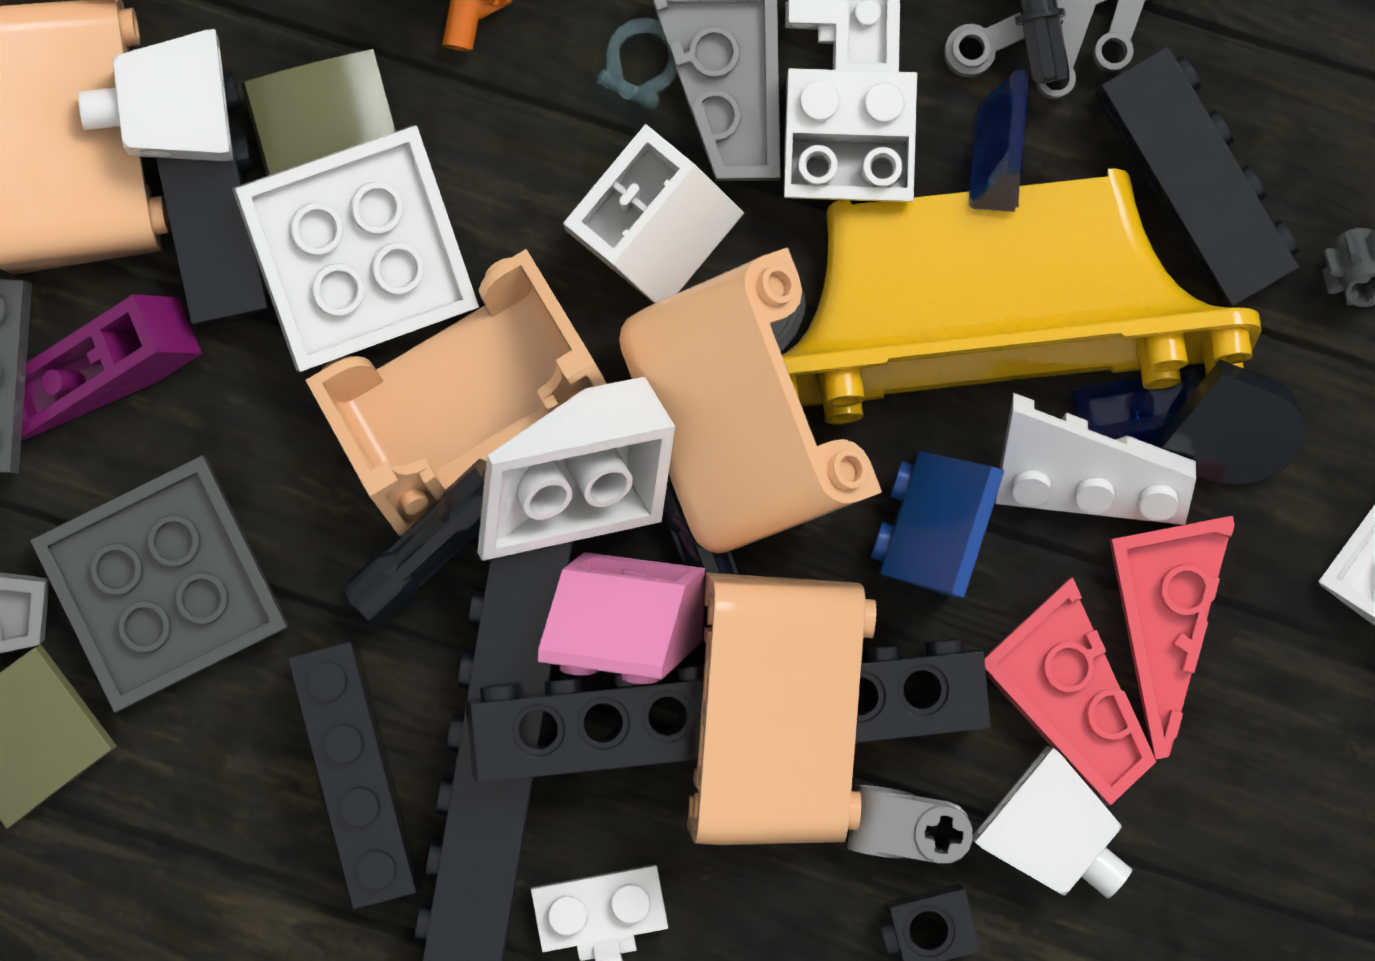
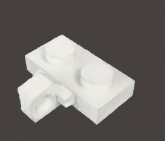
M788 0L786 2L785 28L818 29V43H833V70L899 72L900 0Z
M657 864L531 888L542 952L577 946L580 961L595 959V961H623L622 953L637 951L634 935L668 929Z

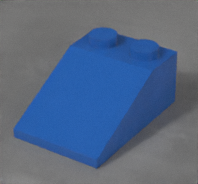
M921 451L915 454L912 464L901 461L890 494L891 498L900 500L893 525L885 522L881 523L871 553L872 559L881 561L877 574L947 597L964 598L1004 470Z

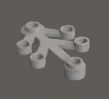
M1057 0L1058 8H1064L1066 11V16L1060 18L1062 22L1061 26L1070 72L1067 77V85L1061 90H1052L1046 83H1036L1038 91L1044 97L1058 100L1067 96L1073 89L1076 82V74L1073 67L1096 5L1107 0ZM1118 0L1109 32L1097 41L1093 49L1094 62L1101 70L1108 73H1116L1123 70L1129 64L1134 52L1131 38L1144 2L1148 0ZM1020 12L987 28L977 24H965L956 28L948 37L944 47V59L949 69L956 75L964 78H974L985 73L993 63L996 52L1025 39L1023 27L1015 24V17L1020 16ZM966 38L978 40L983 48L982 56L975 60L966 59L960 53V42ZM1110 41L1119 43L1124 49V59L1119 63L1106 61L1102 55V46Z

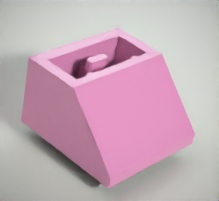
M582 553L562 569L538 648V662L560 665L562 672L571 675H590L598 671L621 673V678L629 683L651 684L658 682L702 642L705 568Z

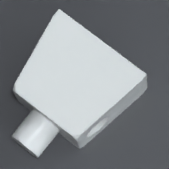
M215 29L200 31L119 54L113 57L115 88L78 92L83 130L120 126L123 148L127 155L207 161L233 160L220 44Z
M1048 745L973 834V841L982 849L1064 896L1082 877L1109 899L1119 890L1132 872V869L1106 848L1122 827L1121 824L1065 758Z

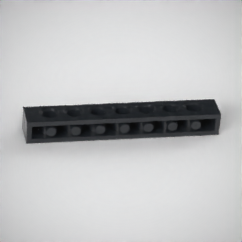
M963 638L926 641V653L902 655L901 645L862 648L863 660H861L860 678L867 685L868 699L865 705L857 712L855 743L991 728L984 651L964 649ZM705 664L675 667L673 669V679L659 680L651 684L629 683L621 678V673L609 674V686L584 688L583 677L544 681L545 692L519 695V684L480 687L481 699L465 700L472 778L478 783L698 760ZM922 670L929 678L930 693L924 702L912 706L904 696V684L912 673ZM662 697H672L677 702L680 711L678 722L669 731L656 732L651 727L648 719L650 707L656 700ZM601 703L609 704L616 715V724L613 731L601 739L590 738L584 728L586 713L594 705ZM543 710L550 716L552 721V731L549 738L544 743L536 746L524 744L519 735V725L522 718L531 711Z

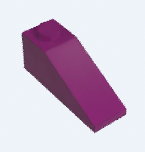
M132 294L28 361L26 365L21 440L29 439L155 384L202 354L180 298Z

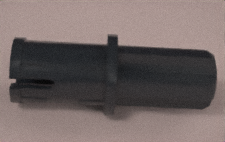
M1018 0L1020 16L1015 17V24L1023 27L1032 80L1035 83L1045 84L1067 78L1070 71L1060 18L1066 16L1065 9L1058 8L1057 0Z

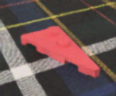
M1233 516L1109 539L1150 748L1155 759L1166 758L1170 755L1173 741L1178 735L1183 716L1181 711L1191 675L1196 669L1208 625L1207 616L1211 602L1215 599L1220 581L1218 576L1228 539L1232 537L1235 526Z

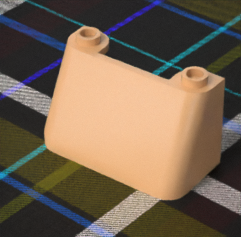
M74 0L0 6V269L12 275L163 251L160 235L170 233L166 202L163 195L153 197L149 185L145 183L142 158L127 155L123 148L120 126L83 130L80 116L78 92L115 88L113 57L130 52V47L140 45V33L134 8L125 9L122 0L118 2L113 0Z
M788 248L756 258L652 304L627 318L620 331L621 351L632 379L646 378L675 425L669 476L692 535L698 544L714 553L735 550L882 493L869 458L857 444L841 439L819 446L816 445L770 326L771 323L777 322L795 312L801 301L802 288L800 278Z
M527 249L513 257L497 261L486 271L485 278L479 287L480 297L485 304L483 307L377 370L371 361L365 357L345 355L329 361L320 372L306 379L309 388L368 495L399 536L406 532L442 498L446 489L478 459L487 461L488 454L583 389L607 384Z
M706 573L704 606H708L707 624H711L712 628L705 627L704 641L706 643L698 761L697 769H694L693 782L700 793L689 796L687 828L695 844L711 845L845 842L848 830L859 829L861 818V793L851 791L863 638H873L876 601L865 599L863 585L854 582Z

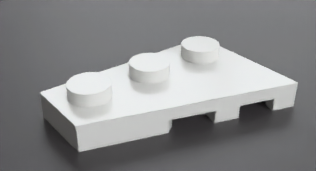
M1013 393L999 469L1004 470V474L997 492L995 504L1181 525L1186 524L1196 482V461L1127 435L1116 440L1088 430V421L1069 413H1065L1062 419L1035 410L1034 400Z

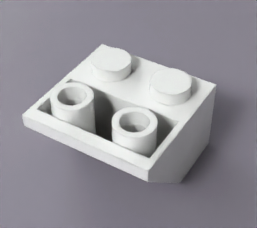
M788 68L784 141V198L913 202L917 72Z
M645 124L563 222L566 232L655 304L681 291L744 215V212L693 162Z

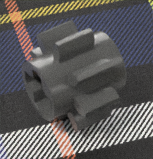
M1351 229L1338 236L1332 248L1323 251L1327 267L1322 270L1329 294L1343 291L1347 305L1351 306L1353 304L1359 307L1374 306L1375 229Z

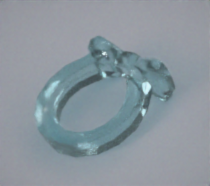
M649 18L633 19L620 26L610 38L606 53L607 70H602L598 73L597 84L619 93L623 98L632 99L654 110L659 105V96L656 93L668 87L678 73L668 48L669 61L662 74L638 87L624 81L619 53L622 44L628 37L642 32L655 34L663 40L668 48L659 21Z

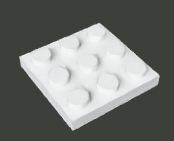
M417 125L406 127L232 188L295 369L299 372L479 307Z

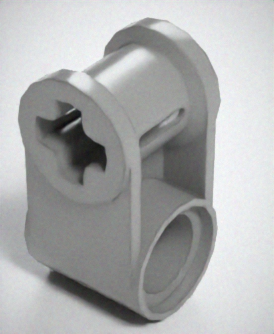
M857 785L856 791L861 793L860 825L858 830H849L847 849L880 857H905L939 864L955 862L969 851L973 841V830L967 813L959 805L949 801L914 796L912 793L896 789ZM940 816L951 817L953 828L962 831L960 838H949L946 848L936 847L934 835L925 833L927 826L938 825Z

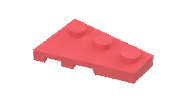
M1071 577L984 656L986 676L1049 745L1065 758L1103 804L1108 806L1113 804L1157 761L1125 691H1121L1104 654L1106 649L1097 630L1093 629L1080 601V598H1082L1073 577Z

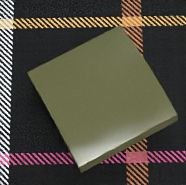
M374 49L301 65L245 81L241 84L266 176L396 131Z
M41 644L0 672V821L8 829L21 821L62 787L77 779L117 747Z

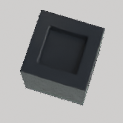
M961 884L886 902L890 918L880 920L879 925L888 958L900 955L901 961H946L981 952L966 890ZM922 912H936L943 917L945 924L941 938L930 945H921L914 942L910 937L912 920Z

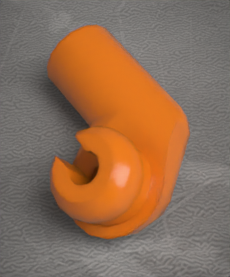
M450 0L442 46L458 51L473 52L478 21L510 4L513 0Z

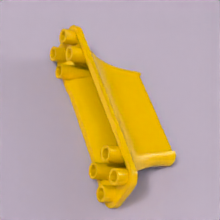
M1108 169L1107 177L915 197L913 202L878 201L851 204V200L833 202L827 209L828 261L824 288L818 309L806 333L793 348L782 354L801 406L823 405L826 423L847 424L863 418L862 402L864 400L883 399L885 394L1103 370H1111L1112 373L1141 370L1143 388L1150 390L1170 388L1181 383L1180 368L1186 365L1204 363L1206 376L1219 360L1244 369L1243 362L1253 357L1252 350L1257 343L1262 329L1259 313L1251 308H1227L1207 304L1191 296L1173 280L1153 251L1145 233L1135 203L1130 175L1124 170Z

